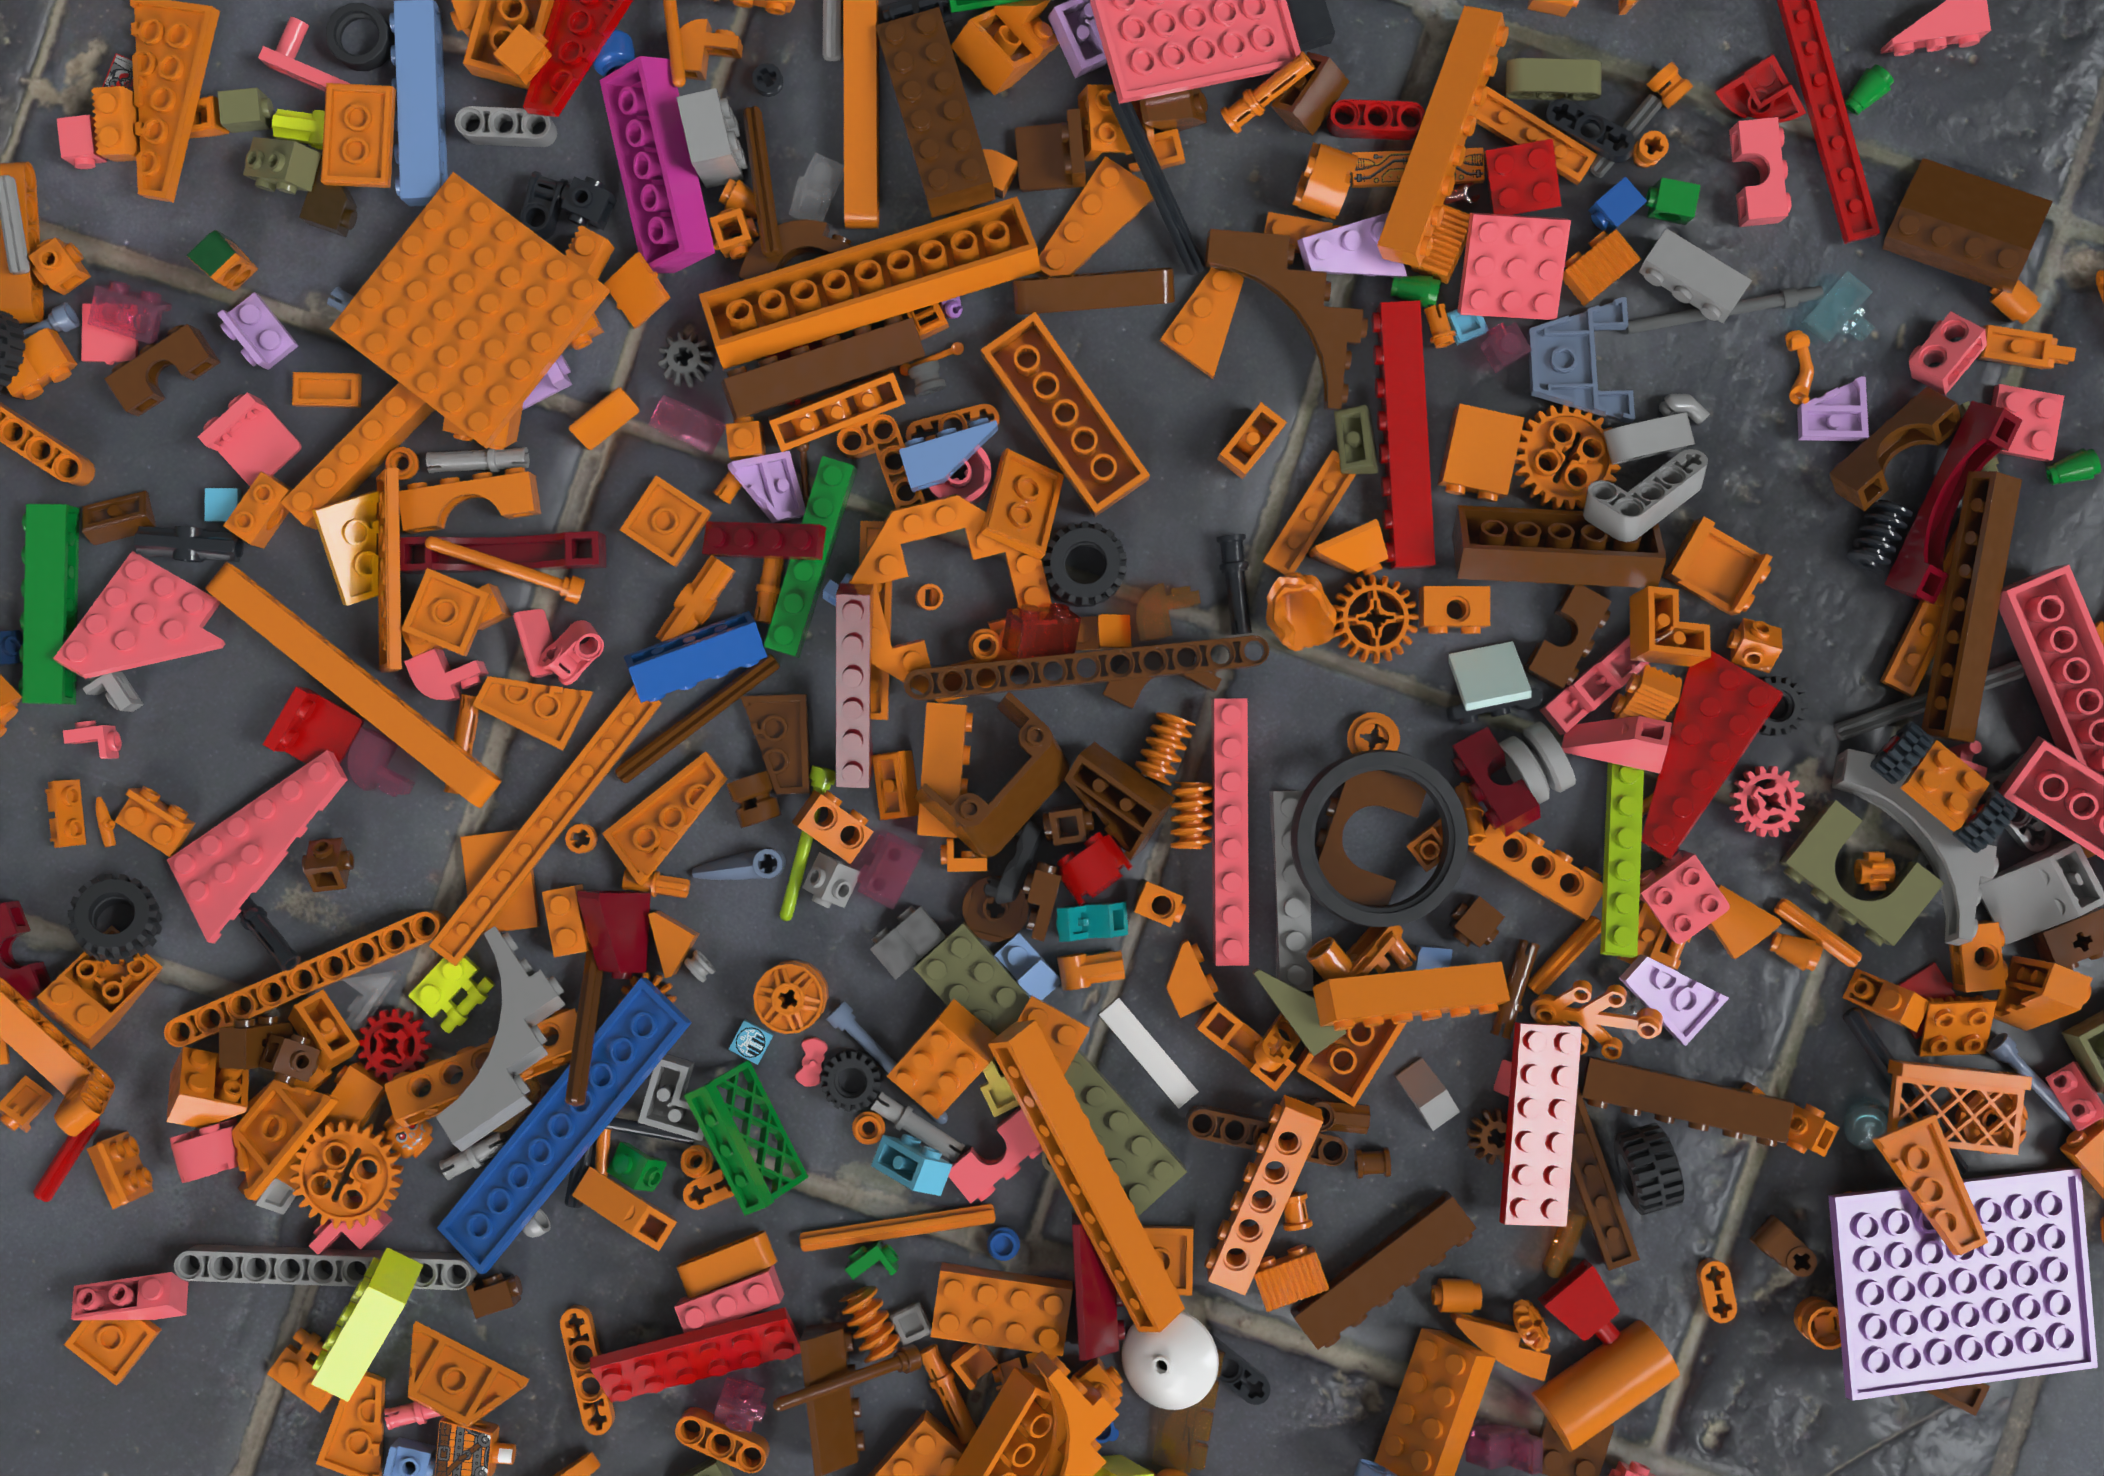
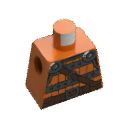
M443 1417L439 1422L435 1476H492L496 1470V1463L513 1465L516 1456V1444L498 1443L500 1428L495 1423L478 1420L466 1428Z

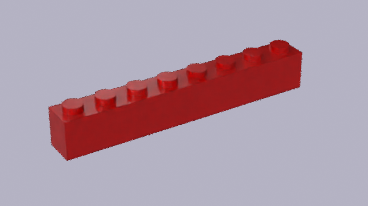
M1420 300L1381 302L1376 308V312H1373L1371 315L1372 332H1377L1378 345L1373 347L1374 365H1379L1380 378L1375 379L1376 398H1381L1382 411L1377 412L1378 431H1383L1384 444H1379L1380 464H1385L1386 477H1381L1382 497L1387 496V509L1383 510L1382 515L1383 528L1389 529V542L1385 543L1388 559L1385 561L1391 562V570L1431 568L1436 563Z

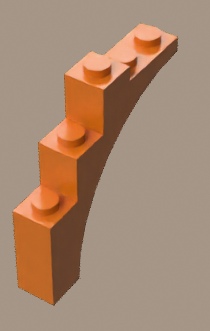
M1041 1351L1032 1361L1045 1379L1051 1395L1054 1416L1052 1443L1046 1466L1041 1476H1094L1106 1463L1104 1458L1097 1452L1102 1446L1095 1439L1119 1416V1413L1110 1405L1114 1398L1101 1384L1095 1388L1087 1379L1082 1383L1074 1375L1068 1379L1066 1376L1071 1371L1057 1356L1051 1361Z

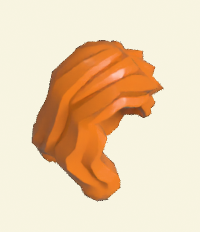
M1292 572L1278 577L1266 597L1268 603L1266 622L1280 642L1290 650L1300 651L1305 647L1311 648L1326 644L1335 638L1336 610L1329 602L1318 578L1313 575H1302L1299 572Z

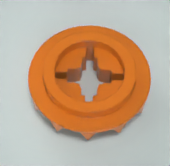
M1377 712L1365 713L1352 722L1347 732V747L1352 754L1368 751L1370 749L1368 747L1369 742L1361 738L1360 734H1371L1376 724L1377 736L1381 737L1382 740H1387V742L1375 744L1371 750L1397 751L1400 744V734L1394 721L1388 716Z
M1521 1299L1515 1302L1513 1306V1320L1522 1340L1537 1352L1548 1349L1550 1343L1549 1328L1545 1325L1544 1318L1540 1315L1538 1308L1534 1307L1529 1300Z

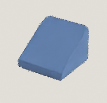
M1416 945L1417 960L1415 961L1414 970L1450 967L1453 949Z

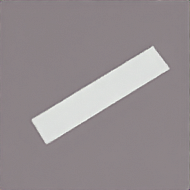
M1119 998L1099 1014L1178 1109L1199 1092Z

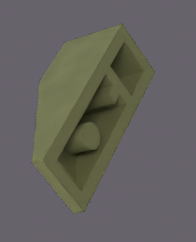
M1259 968L1252 971L1313 1056L1347 1033L1345 1030L1335 1031L1334 1025L1320 1027L1314 997Z

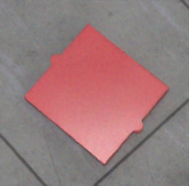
M110 300L106 304H82L81 361L105 362L108 365H113L114 362H130L138 356L139 305L115 304Z

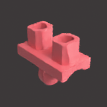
M2073 1061L2045 1077L2077 1131H2081L2104 1118V1104L2077 1062Z

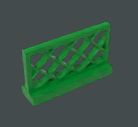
M749 1060L742 1062L703 1086L684 1095L744 1216L768 1207L775 1202V1199L808 1178ZM741 1071L748 1082L747 1090L737 1086ZM717 1085L728 1090L726 1103L724 1102L717 1088ZM736 1094L746 1099L744 1111L734 1107ZM754 1103L758 1104L763 1112L762 1120L752 1115ZM733 1116L743 1120L741 1133L732 1118ZM751 1124L761 1128L759 1141L749 1137ZM769 1133L774 1134L778 1141L777 1149L767 1145ZM748 1146H751L758 1150L756 1163L748 1149ZM766 1154L776 1158L774 1171L764 1167ZM784 1162L790 1165L795 1175L794 1178L790 1179L782 1175ZM763 1175L773 1179L771 1193L763 1179Z

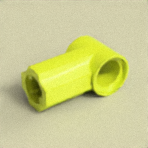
M277 109L272 118L273 137L278 140L306 143L311 147L323 150L325 111L314 110L313 114Z

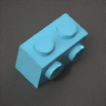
M903 1134L901 1138L883 1135L871 1166L912 1191L941 1196L953 1165L941 1158L942 1152L928 1146L921 1147V1140L907 1134Z

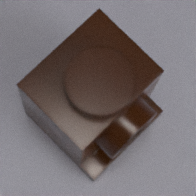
M496 1273L482 1279L483 1284L480 1278L466 1286L476 1319L514 1307L521 1300L520 1295L523 1293L519 1277L513 1274L503 1277L502 1273Z

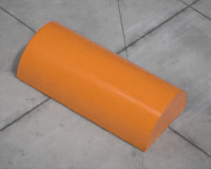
M1638 1319L1620 1331L1615 1341L1608 1345H1600L1531 1394L1567 1450L1572 1452L1680 1376V1372L1675 1360L1661 1339L1645 1322Z

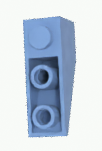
M982 418L970 422V428L957 432L956 428H949L938 432V438L925 441L924 437L905 442L906 448L899 449L912 492L945 483L998 431L997 421L989 422L988 418Z

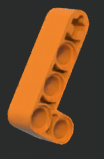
M879 414L840 430L837 436V445L847 458L860 459L876 453L896 509L926 502L922 490L916 491L913 499L909 501H902L898 498V490L904 485H909L904 465L898 470H891L886 465L887 459L891 455H900L899 449L906 448L894 418L886 414ZM886 423L891 425L893 431L890 437L880 439L875 436L876 428L880 424ZM850 435H858L862 439L860 447L856 450H847L844 446L846 438Z

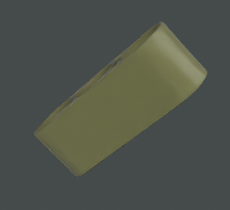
M1516 58L1508 60L1506 62V97L1522 100H1556L1564 98L1570 101H1591L1599 99L1601 97L1602 63L1597 60Z

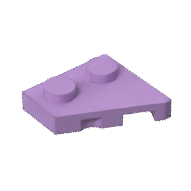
M1866 377L1856 378L1853 382L1843 387H1837L1819 398H1814L1806 404H1801L1797 408L1798 440H1866L1869 437Z
M790 451L736 460L727 464L730 472L772 523L804 516L806 509Z

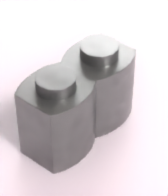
M910 906L897 917L901 923L896 928L890 931L886 927L871 939L875 945L870 950L895 980L947 937L922 906L917 910Z

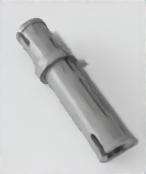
M527 447L503 450L489 448L485 450L427 452L426 466L429 473L472 470L499 472V469L528 468L530 463Z
M882 1091L870 1108L894 1123V1128L897 1130L903 1129L931 1148L942 1152V1155L953 1163L960 1155L959 1152L965 1146L913 1113V1108L909 1105L907 1107L902 1106Z

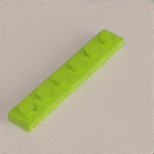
M1609 762L1607 770L1600 954L1634 958L1638 954L1644 770Z

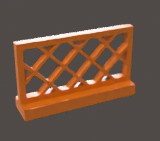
M1889 1059L1888 1073L1893 1075L1886 1133L1898 1128V1122L1906 1115L1912 1121L1917 1120L1918 1118L1912 1110L1926 1100L1934 1110L1932 1115H1936L1937 1119L1940 1118L1948 1128L1944 1137L1949 1148L2018 1155L2025 1090H2031L2032 1077L2014 1072ZM1903 1083L1913 1084L1920 1092L1909 1104H1906L1901 1097ZM1922 1085H1930V1086H1929L1927 1089H1924V1087H1923ZM1939 1087H1945L1952 1098L1939 1108L1930 1095ZM1954 1088H1959L1961 1090L1957 1093ZM1972 1090H1977L1984 1101L1971 1111L1962 1098ZM1985 1091L1994 1093L1989 1096ZM2004 1093L2013 1094L2012 1108L2003 1114L1994 1102ZM1958 1103L1966 1116L1953 1126L1945 1116V1113ZM1990 1107L1998 1119L1985 1129L1976 1117ZM1972 1121L1981 1134L1971 1142H1966L1959 1134V1131ZM2002 1125L2009 1131L2008 1146L1997 1145L1990 1136ZM1954 1136L1957 1141H1952L1950 1139ZM1984 1140H1986L1989 1144H1981V1143H1982Z

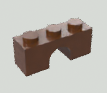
M189 324L178 325L167 333L168 337L159 343H151L140 350L139 356L130 362L124 361L119 363L112 369V374L104 379L126 412L139 417L166 399L158 386V377L166 367L175 365L182 376L194 381L221 363L200 330Z
M1569 585L1554 614L1568 622L1571 629L1569 641L1563 647L1555 646L1546 640L1537 642L1523 668L1524 671L1556 690L1564 688L1565 685L1570 686L1579 672V669L1576 668L1581 656L1585 658L1595 643V640L1591 638L1597 627L1602 629L1610 617L1611 611L1607 609L1612 601L1583 585Z

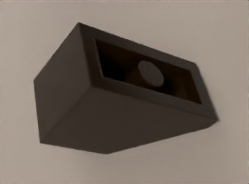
M321 155L311 192L308 191L299 218L311 226L347 237L348 231L354 228L357 221V206L347 186L324 185L321 183Z

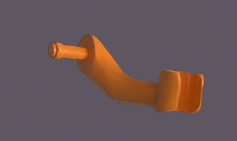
M1796 330L1785 335V342L1789 351L1797 350L1800 372L1789 392L1790 401L1793 404L1799 405L1809 402L1808 395L1814 376V366L1808 348L1810 346V339L1802 331Z

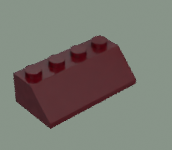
M1072 1213L1079 1361H1087L1119 1351L1118 1340H1125L1124 1319L1117 1320V1307H1123V1301L1076 1213Z

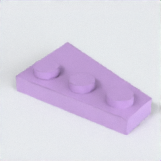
M1389 212L1297 240L1306 271L1338 275L1391 276V278H1394V276H1407L1404 264L1382 259L1377 246Z
M1642 954L1619 977L1646 1008L1656 1009L1662 1014L1663 1027L1678 1043L1684 1046L1695 1037L1729 999Z

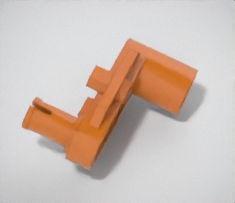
M1400 925L1391 927H1369L1346 953L1332 937L1324 938L1310 948L1306 958L1322 979L1326 981L1335 978L1365 976L1373 968L1378 974L1383 973L1390 966V962L1384 956L1387 952L1402 970L1410 967L1413 964L1412 961L1417 960V955L1401 938L1403 929Z

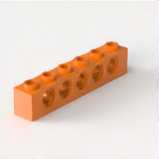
M568 1008L560 1009L554 1012L550 1018L537 1024L546 1039L553 1034H559L557 1042L551 1046H545V1043L542 1044L548 1055L519 1074L524 1081L570 1063L577 1019V1010L575 1008L571 1010ZM496 1035L491 1037L488 1043L478 1047L469 1046L462 1048L453 1057L445 1060H432L425 1064L423 1069L413 1073L403 1072L393 1077V1081L385 1083L384 1088L394 1121L403 1128L412 1126L437 1116L456 1101L476 1078L489 1056ZM458 1072H463L462 1079L456 1084H451L452 1077ZM426 1085H431L430 1092L424 1097H419L420 1090Z
M1287 1095L1283 1096L1280 1105L1275 1103L1272 1107L1268 1122L1271 1123L1267 1134L1261 1133L1257 1141L1255 1152H1258L1256 1159L1254 1163L1248 1162L1242 1181H1245L1241 1192L1236 1191L1234 1193L1229 1208L1232 1210L1228 1221L1223 1219L1217 1233V1238L1220 1240L1216 1249L1210 1248L1204 1263V1267L1208 1268L1209 1282L1242 1295L1247 1293L1323 1124L1322 1110ZM1284 1132H1292L1296 1135L1291 1140H1283L1279 1137ZM1272 1161H1278L1283 1164L1278 1169H1270L1266 1166ZM1259 1190H1265L1270 1193L1264 1198H1258L1253 1195ZM1246 1219H1252L1256 1221V1224L1247 1227L1242 1225L1241 1222ZM1233 1248L1243 1250L1239 1255H1232L1228 1251Z

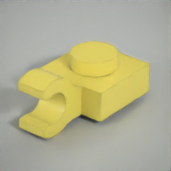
M992 1059L983 1070L988 1082L980 1085V1089L995 1118L1019 1106V1103L1004 1074L1000 1075L994 1059Z

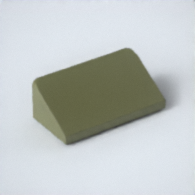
M1362 405L1334 411L1341 473H1378L1372 417L1368 407Z

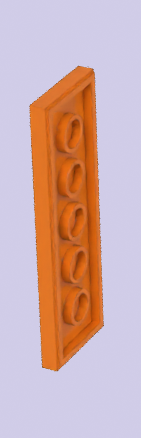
M386 467L376 477V491H379V503H377V521H379V533H377V555L379 556V671L381 673H393L402 669L399 468Z

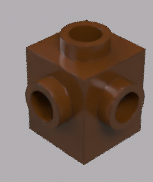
M342 837L309 841L307 855L302 857V868L312 891L322 892L347 888L349 871L354 869V855L351 850H347Z
M271 1034L258 1067L276 1072L274 1079L294 1085L296 1079L309 1082L310 1077L318 1068V1056L321 1050L310 1047V1039L291 1034L290 1039Z

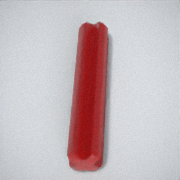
M99 1117L76 1137L68 1135L33 1190L35 1198L44 1202L51 1201L99 1126Z

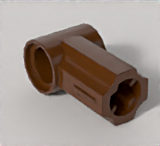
M1311 1098L1305 1102L1315 1107H1324L1326 1110V1115L1319 1132L1327 1130L1367 1134L1371 1116L1368 1104L1356 1103L1355 1107L1347 1102L1326 1101L1320 1098Z

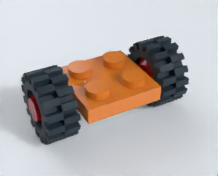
M1912 721L1904 725L1902 729H1899L1896 735L1889 739V742L1881 748L1882 750L1876 754L1875 759L1871 762L1870 767L1890 784L1897 783L1905 774L1910 772L1900 788L1952 830V835L1974 853L1985 849L1988 843L1991 844L1995 837L2000 835L2003 829L2011 823L2010 820L2015 817V813L2018 810L2014 804L1995 789L1982 796L1990 783L1938 740L1934 741L1930 735Z

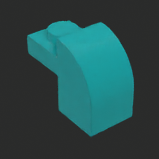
M1126 902L1090 903L1081 906L1076 904L1057 908L1056 927L1059 933V942L1129 935Z

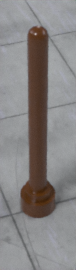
M914 1344L900 1347L893 1354L892 1358L778 1397L773 1402V1408L779 1412L896 1370L906 1374L917 1371L922 1366L920 1352Z

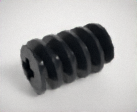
M1878 500V502H1874L1869 507V511L1872 514H1866L1863 518V522L1867 526L1859 527L1858 534L1861 538H1855L1852 542L1856 550H1850L1847 553V558L1856 566L1881 574L1884 572L1878 567L1879 564L1890 565L1891 560L1885 557L1884 553H1896L1897 550L1889 543L1890 540L1901 541L1902 536L1896 533L1895 529H1907L1908 525L1900 519L1901 516L1912 517L1913 512L1906 507L1888 500Z

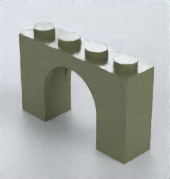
M1828 800L1779 861L1780 864L1786 867L1783 873L1798 884L1804 881L1812 887L1811 895L1825 905L1830 901L1840 910L1837 914L1851 925H1854L1856 922L1866 929L1864 935L1878 946H1881L1883 943L1895 946L1944 885V882L1918 862H1908L1897 875L1894 882L1882 894L1867 900H1859L1850 896L1843 890L1836 878L1835 861L1839 850L1863 820L1838 801Z

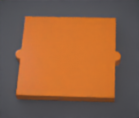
M640 252L635 253L604 283L617 302V308L623 311L634 329L639 328L671 298L657 278L658 273L652 271Z

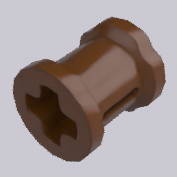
M1382 1147L1380 1151L1362 1152L1360 1148L1354 1149L1356 1178L1362 1179L1363 1175L1384 1174L1385 1177H1390L1391 1158L1389 1148Z

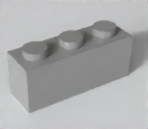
M1667 228L1639 270V273L1643 274L1644 278L1652 285H1661L1672 292V295L1678 301L1692 304L1700 309L1706 318L1713 321L1718 320L1723 324L1752 282L1751 279Z

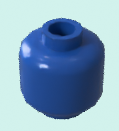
M615 28L593 62L594 69L598 74L606 77L636 59L633 40L629 34Z

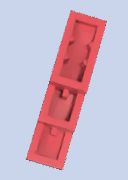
M1629 634L1578 676L1570 686L1565 687L1542 707L1540 711L1561 736L1567 733L1589 712L1594 711L1616 690L1626 685L1633 673L1638 674L1650 662L1630 660Z

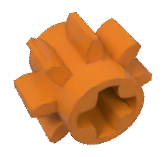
M1863 852L1864 859H1857L1854 863L1856 883L1864 884L1865 891H1886L1885 883H1893L1895 880L1894 861L1891 858L1885 859V852Z

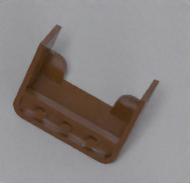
M1011 692L1005 695L996 708L1020 728L1018 734L1019 745L1031 758L995 798L987 804L978 795L966 793L959 796L950 806L926 783L914 796L920 804L972 851L985 858L993 857L1003 849L1063 782L1069 772V762L1049 727Z

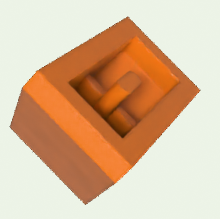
M659 910L649 913L648 917L664 977L668 978L677 974L700 933Z

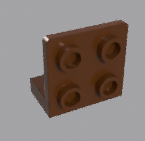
M1080 109L1067 110V122L1015 128L1021 192L1086 187Z

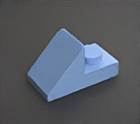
M1020 932L994 954L1016 978V982L1030 996L1033 995L1043 1000L1061 984L1057 973Z

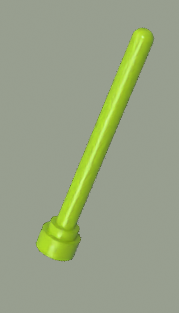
M812 765L809 776L812 779L811 786H814L812 792L815 790L823 795L826 790H830L831 784L835 785L836 771ZM822 807L818 808L814 814L816 823H818ZM803 830L780 911V918L783 921H790L793 917L813 838Z

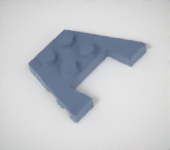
M1626 297L1615 299L1612 303L1603 306L1597 305L1588 308L1586 312L1571 317L1568 315L1529 328L1527 342L1531 396L1624 423H1633L1635 420L1633 390H1598L1594 331L1626 330L1628 327Z

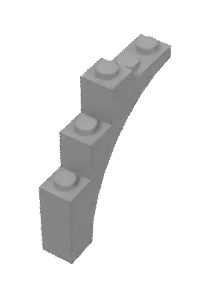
M1847 749L1837 755L1832 788L1859 796L1881 808L1902 825L1921 848L1932 866L1935 876L1944 882L1940 890L1946 917L1945 943L1960 946L1971 942L1978 930V921L1975 919L1976 906L1980 903L1982 897V889L1979 887V884L1993 879L1998 871L1997 846L1987 845L1985 849L1974 853L1954 837L1952 830L1900 788L1910 772L1905 774L1897 783L1890 784L1870 767L1872 760L1875 759V754Z
M495 926L486 931L484 935L495 955L501 977L502 1008L498 1031L489 1056L476 1078L456 1101L436 1116L453 1145L462 1152L531 1105V1102L525 1095L530 1092V1089L519 1074L548 1055V1052L542 1045L548 1040L537 1024L565 1006V1003L559 996L564 990L554 975L547 978L541 969L535 973L525 957L519 960L514 953L519 947L508 932L502 935Z

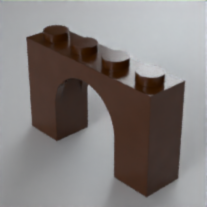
M1381 770L1361 773L1348 779L1340 785L1336 798L1331 796L1325 815L1330 817L1326 829L1320 828L1316 837L1315 847L1319 848L1317 860L1324 876L1335 890L1345 898L1366 906L1389 905L1396 881L1365 871L1353 864L1343 848V830L1348 819L1356 811L1367 806H1380L1418 818L1426 795V791L1419 784Z

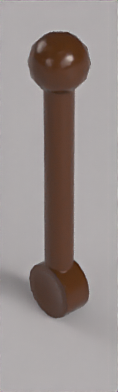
M808 442L797 446V450L800 452L802 498L805 509L809 500L806 453L809 449Z

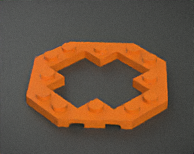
M957 494L891 510L877 537L873 540L860 561V565L854 575L848 581L850 584H873L871 664L904 682L906 676L911 671L931 668L923 638L891 646L876 586L877 584L909 577L901 544L965 528L973 560L1005 552L1019 614L987 622L989 629L995 631L1002 642L1000 654L988 662L1022 659L1052 610L1053 606L1042 560H1038L981 534L986 512ZM971 659V660L959 662V663L952 664V665H948V666L966 665V664H975V663H985V662L978 661L977 659ZM989 669L982 670L977 677L978 684L983 688L991 687L996 681L994 671ZM958 673L948 674L944 680L946 689L949 691L958 690L963 681L961 675ZM918 676L913 679L911 687L924 694L929 688L928 679L924 676ZM964 697L936 699L935 701L945 703Z

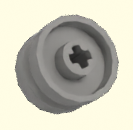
M1541 721L1523 729V741L1515 736H1511L1499 743L1505 753L1506 766L1504 768L1511 781L1515 783L1523 779L1539 804L1549 799L1550 788L1561 793L1576 784L1575 775L1568 758L1554 735Z

